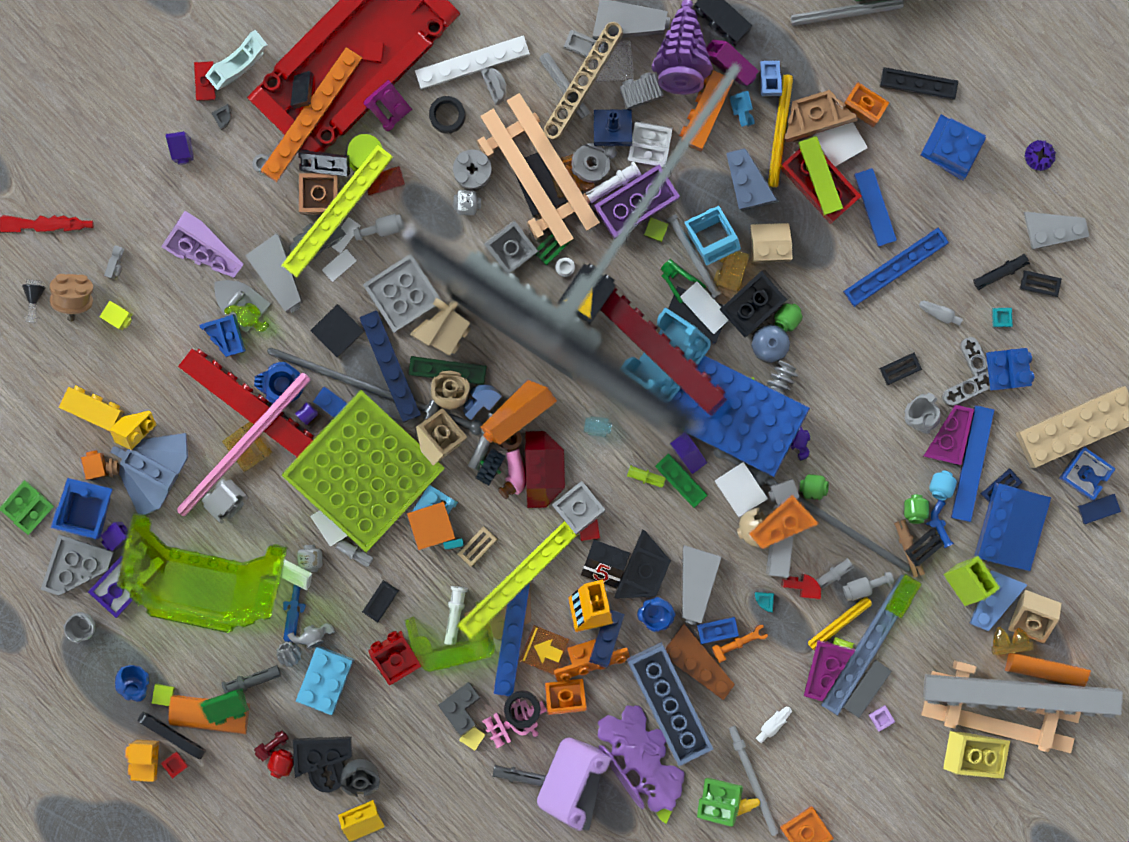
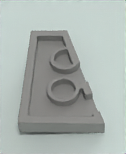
M1024 212L1032 250L1089 237L1085 218Z

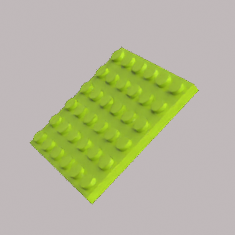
M360 390L281 476L367 552L445 467L439 462L432 465L421 452L420 444Z

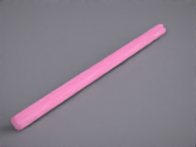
M305 373L300 374L177 508L180 515L186 516L310 382V378Z

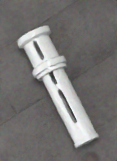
M633 161L629 167L622 171L618 170L615 176L586 192V195L590 202L593 203L621 185L625 186L631 180L640 177L641 173Z
M451 586V601L448 602L450 613L444 644L456 645L458 624L460 623L461 611L465 608L464 598L468 588Z

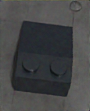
M764 269L719 310L746 338L790 297Z

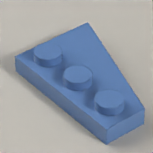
M990 570V574L1000 589L987 599L978 601L970 624L989 631L1025 589L1027 584Z

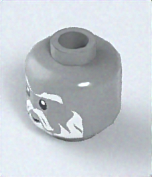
M459 190L457 195H454L453 210H456L457 214L475 215L477 209H481V198L477 197L475 191Z

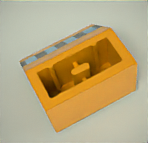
M603 580L583 584L568 598L575 632L613 624Z

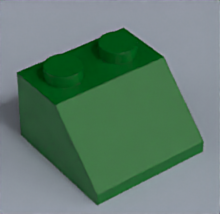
M242 688L199 703L209 724L215 722L216 726L226 723V719L234 717V720L244 717L245 712L249 711Z

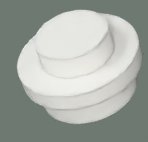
M561 258L558 260L556 271L560 276L568 277L573 274L575 265L571 259Z

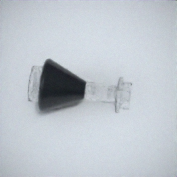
M26 280V284L22 285L29 303L28 316H24L26 318L25 322L37 323L39 317H36V304L44 292L45 286H42V281Z

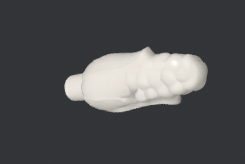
M784 707L781 711H777L764 723L761 728L762 732L756 739L762 743L767 737L771 738L787 723L786 719L792 713L791 708Z

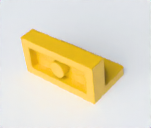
M374 800L338 815L341 829L349 842L385 827Z

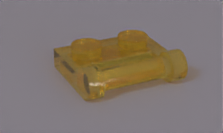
M251 422L246 423L222 441L228 451L241 440L242 434L252 428L253 424ZM260 437L254 443L261 453L257 456L252 448L249 447L236 461L243 472H247L273 453L270 448L266 447Z

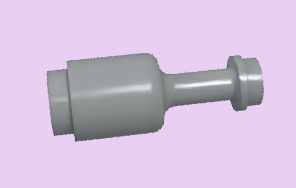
M392 214L376 219L374 226L361 230L357 227V229L353 230L356 241H361L362 237L378 233L380 237H385L401 232L402 229H405L401 214Z
M885 572V576L869 581L867 577H863L846 583V586L842 588L847 601H856L872 595L873 588L888 583V585L894 583L891 572Z

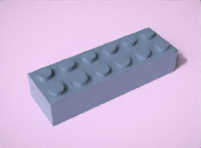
M662 642L627 658L678 766L713 750Z

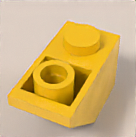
M145 411L121 417L109 430L115 443L132 450L157 424L152 413Z

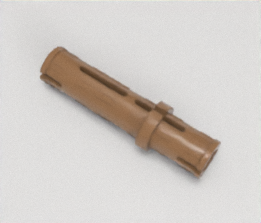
M903 519L900 522H895L894 525L900 537L899 543H902L905 551L914 544V537L909 532L906 519ZM905 552L913 577H918L917 569L920 576L925 574L922 564L915 567Z

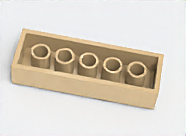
M1126 386L1116 388L1016 432L1030 467L1036 468L1129 427V392Z

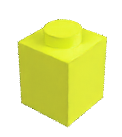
M109 301L99 317L116 328L123 330L131 324V316L133 314L116 303Z

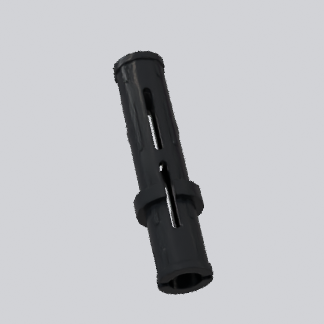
M1022 254L1011 261H1005V264L973 279L976 289L979 291L1009 274H1015V271L1030 264L1026 254Z

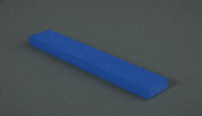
M938 227L843 292L852 306L855 307L949 242Z
M974 406L951 518L971 522L995 409Z

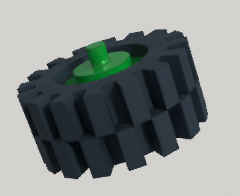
M491 449L485 461H480L482 467L475 479L489 486L496 473H501L499 468L506 456Z

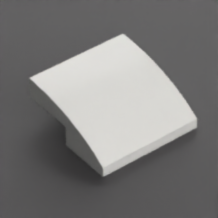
M635 121L628 161L655 166L660 164L661 167H664L667 162L673 128Z
M853 122L814 135L818 137L823 154L835 167L868 148Z

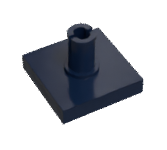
M632 109L594 110V146H632Z

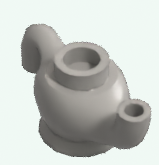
M328 623L323 624L320 628L310 625L303 629L304 633L301 636L297 637L293 632L288 634V638L295 644L308 645L307 649L324 643L325 641L322 640L324 634H334L335 630Z

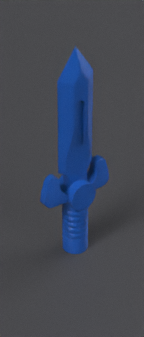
M295 584L293 585L291 601L283 602L284 610H287L288 605L291 606L290 610L287 611L283 637L285 642H292L288 638V634L294 632L296 636L299 618L297 607H300L301 613L304 612L306 604L299 603L301 587Z

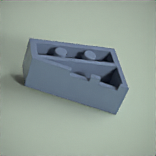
M745 148L726 153L738 206L741 211L779 202Z

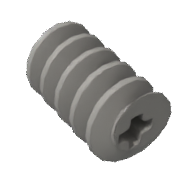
M779 360L778 363L781 367H775L774 369L778 374H771L774 381L768 380L767 384L771 389L787 396L784 390H791L787 384L795 383L791 377H798V374L795 372L797 369Z

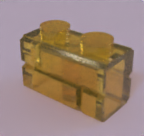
M736 251L720 259L719 262L722 263L721 270H716L714 281H717L716 286L738 292L750 255Z

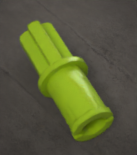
M630 465L627 477L642 481V484L648 483L660 488L664 486L666 479L663 476L649 472L648 469L645 471Z

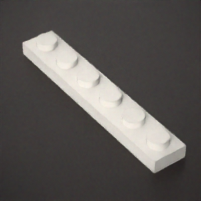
M523 35L415 70L420 88L423 90L528 56L530 53Z

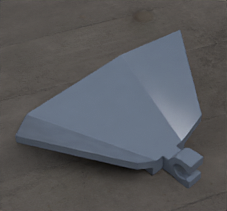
M186 433L142 439L132 450L127 449L125 451L116 446H113L110 452L122 458L119 475L140 518L162 507L188 459Z

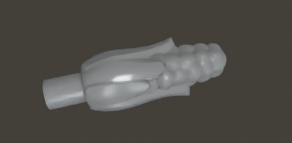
M921 301L919 303V307L944 323L950 324L952 322L959 326L962 323L963 319L955 316V312L950 308L939 306L932 302L929 303L928 301Z

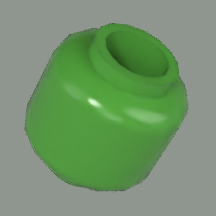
M783 304L774 315L775 325L784 329L785 332L795 330L803 319L801 308L796 304Z
M808 474L800 482V491H803V496L806 499L822 500L828 494L829 482L822 475Z
M911 495V498L906 499L904 502V517L909 520V523L921 524L929 518V501L924 499L922 495Z

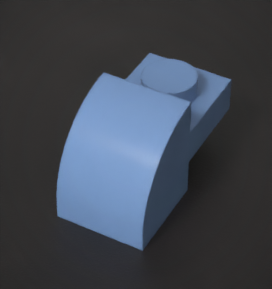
M760 61L761 96H781L780 61Z
M476 386L470 391L474 398L469 399L465 403L463 412L471 420L483 406L490 410L502 395L493 386Z

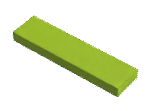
M814 136L798 142L823 214L827 215L843 209L818 137Z

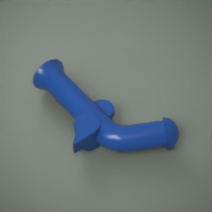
M937 500L938 502L931 511V521L925 524L936 528L941 540L944 542V548H947L954 543L950 540L944 529L946 522L938 517L946 502L944 500Z

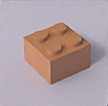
M299 174V213L301 215H322L340 193V176L331 174Z

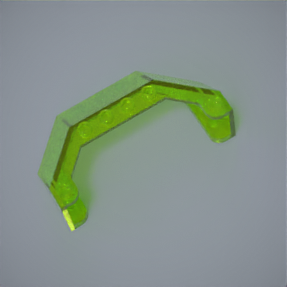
M133 513L123 549L117 586L121 589H126L133 601L138 605L142 604L147 609V614L154 618L225 633L233 631L238 626L243 628L255 624V621L259 619L267 620L271 618L280 585L287 547L278 544L270 545L267 547L264 556L244 563L183 550L177 547H169L150 530L151 520L147 516Z

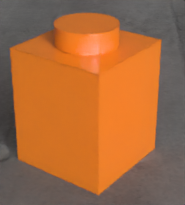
M95 450L87 452L85 457H81L86 480L109 476L106 474L104 453H98Z

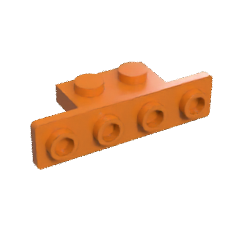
M596 639L567 648L572 665L554 670L557 681H567L577 675H586L593 670L605 669V667L589 662ZM628 648L613 651L609 665L626 662L627 658H630Z

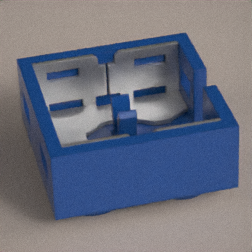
M1081 447L1059 479L1089 500H1095L1103 488L1102 486H1097L1100 481L1107 482L1116 468L1087 448Z

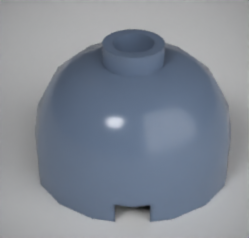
M766 325L755 332L752 337L751 346L758 359L763 362L774 363L786 356L789 351L790 340L784 329L776 325Z

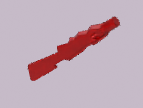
M7 215L0 217V232H21V229H34L36 232L64 229L65 232L94 227L93 221L80 220L77 217L68 218L64 215L60 217L54 215L50 218L40 215L36 220Z

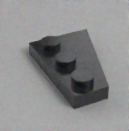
M352 736L293 739L295 778L310 771H316L321 767L351 758L353 755Z

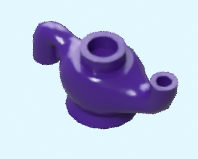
M800 427L790 446L792 450L795 448L799 449L798 459L800 461L808 458L810 454L807 448L810 434L808 430H803L802 427Z

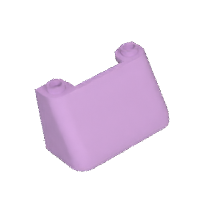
M569 737L563 739L538 795L537 805L553 817L581 831L586 817L581 809L575 807L590 771L598 774L606 771L611 758L599 748Z

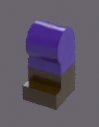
M306 402L295 413L310 428L323 417L309 402Z

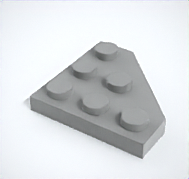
M61 534L58 535L41 590L62 595L107 572L110 569L115 552Z

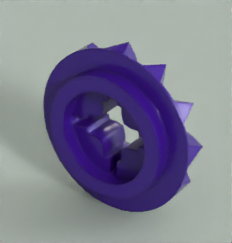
M1037 140L1027 147L1025 160L1032 169L1043 171L1052 166L1055 161L1056 152L1053 145L1046 141ZM1043 148V155L1046 158H1042L1038 163V155L1035 153H1039Z

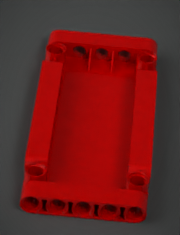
M339 0L274 66V71L267 74L263 82L247 98L285 135L304 108L293 109L291 107L294 75L308 71L313 73V95L346 47L362 57L365 40L383 42L382 63L364 60L360 62L300 149L323 153L329 146L335 144L336 139L340 135L346 134L370 110V108H366L363 104L365 99L388 80L394 85L433 46L434 41L442 36L443 32L460 15V12L448 0ZM436 24L440 29L437 32H431L429 30L430 27ZM276 79L278 81L277 85L269 87L268 83L270 80ZM326 132L332 133V138L329 141L322 139L323 134Z

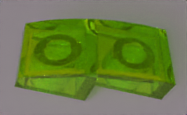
M904 574L885 609L902 619L922 583Z

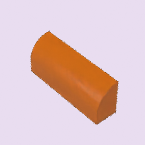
M1012 652L1008 653L1005 671L1073 686H1086L1091 670Z
M180 695L170 697L168 717L170 726L247 734L249 711L245 712L244 717L235 720L234 717L226 719V723L216 726L215 722L209 724L200 708L199 703L207 700L206 698Z

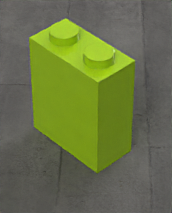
M979 556L958 563L943 574L964 606L987 599L1000 589Z

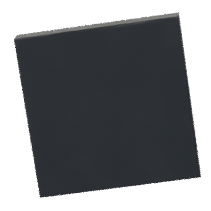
M338 304L310 330L336 358L365 332Z

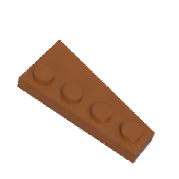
M683 623L665 648L670 661L724 700L735 684Z

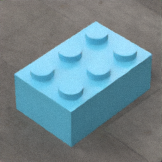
M317 646L295 702L330 715L334 714L354 659Z

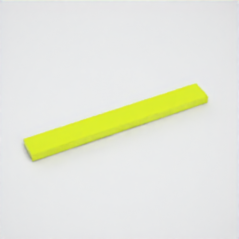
M377 145L281 266L298 278L393 159V156Z
M564 521L458 624V627L470 639L476 636L578 535Z

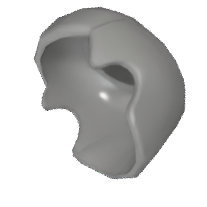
M83 612L73 614L64 624V634L74 643L90 639L96 630L95 621L90 615Z

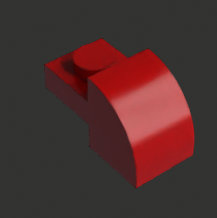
M802 574L801 581H798L799 577L794 576L782 579L781 587L800 589V597L821 599V588L813 577Z

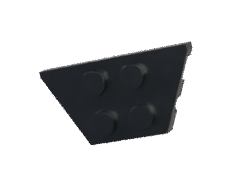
M643 529L614 595L616 599L657 596L671 560Z

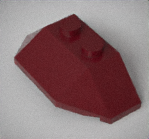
M525 431L527 508H546L565 489L564 449L545 431Z

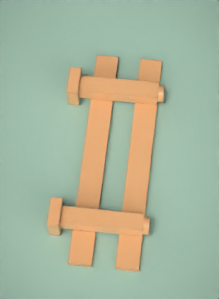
M518 93L507 100L518 121L505 128L494 108L480 117L492 137L486 140L483 136L477 140V145L482 153L487 155L488 159L493 157L494 150L500 148L542 216L538 221L533 218L527 222V226L536 240H539L544 236L543 232L550 229L561 247L574 239L563 222L565 218L576 213L586 231L600 222L589 206V198L585 193H581L540 127L539 117L535 112H531L521 94ZM524 132L528 135L568 200L566 204L558 209H555L513 141L514 138Z
M954 660L953 668L957 669L956 677H969L970 673L975 674L976 666ZM936 671L931 673V675L952 676ZM924 701L921 716L944 721V726L955 729L956 725H961L1038 745V750L1049 752L1051 748L1068 753L1072 752L1075 738L1056 734L1055 731L1058 719L1079 723L1081 712L1070 715L1065 714L1062 710H1056V713L1044 712L1045 709H1037L1035 713L1045 715L1040 730L961 710L963 703H959L958 706L930 704L928 701Z

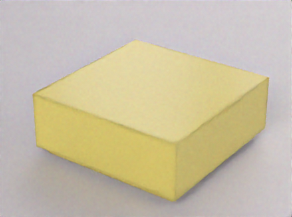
M474 727L463 735L459 741L475 751L486 734Z

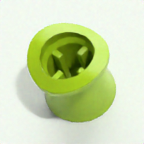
M360 134L349 143L347 155H349L350 168L355 173L377 145L382 148L379 140L372 135Z

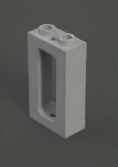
M774 505L773 511H774L776 508H778L779 506H778V505ZM793 535L769 545L766 574L789 577Z

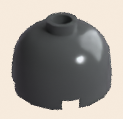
M367 759L352 760L342 771V789L351 796L358 797V794L369 796L380 785L378 769Z

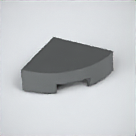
M229 104L212 112L220 130H223L230 122L231 108Z

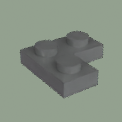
M470 682L466 683L438 705L461 737L476 726V723L466 709L481 698Z

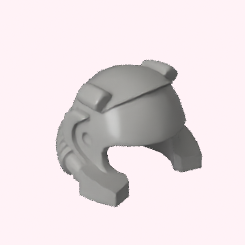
M928 392L927 395L921 394L911 403H908L904 411L906 424L925 434H929L930 430L935 429L939 425L941 418L940 409L934 404L937 398Z

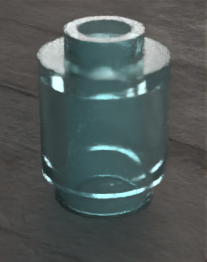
M586 417L584 432L588 433V435L606 437L607 434L611 433L612 423L608 422L609 418Z

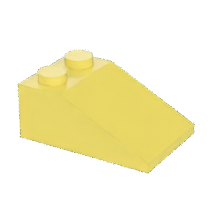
M950 731L943 769L955 774L1003 779L1010 741Z

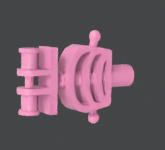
M515 700L516 703L511 705V709L514 708V718L520 721L531 718L534 712L533 706L529 707L526 700ZM540 701V714L546 712L547 709L543 701ZM518 706H521L522 713L520 715L518 714ZM498 713L493 714L497 724H493L491 716L482 721L487 727L486 732L491 731L493 736L490 739L494 741L496 748L505 744L500 738L501 735H504L507 743L511 742V738L506 731L510 728L519 735H526L531 731L534 737L538 736V732L534 729L538 726L537 721L532 726L523 728L525 729L524 731L517 729L508 721L502 723ZM500 727L501 731L496 734L494 729Z

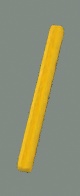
M787 74L782 76V95L779 97L768 176V185L773 188L778 187L793 83L792 75Z

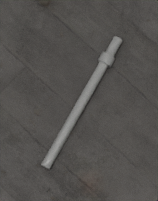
M732 726L728 729L734 741L732 743L734 749L738 751L755 796L760 800V808L772 836L779 833L746 753L744 740L740 738L736 726Z

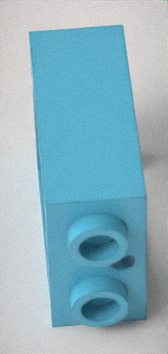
M719 206L711 208L684 222L687 232L706 266L741 249L738 237ZM720 222L728 236L703 248L695 233Z

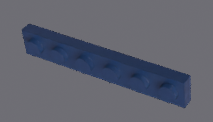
M377 310L359 317L402 422L405 423L421 416Z

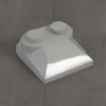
M515 221L505 226L484 243L496 261L504 268L503 270L507 275L538 252Z

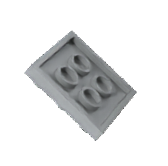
M409 254L363 284L394 333L436 307L433 305V302L436 298L440 299L412 254Z

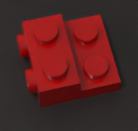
M402 631L389 633L386 640L374 642L370 646L371 649L368 650L371 659L389 686L422 667L420 660Z

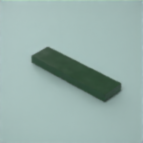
M411 356L408 375L436 378L443 371H455L460 373L461 377L467 379L469 383L485 385L487 366Z

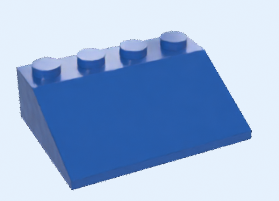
M995 482L974 556H979L980 559L1031 571L1051 497Z

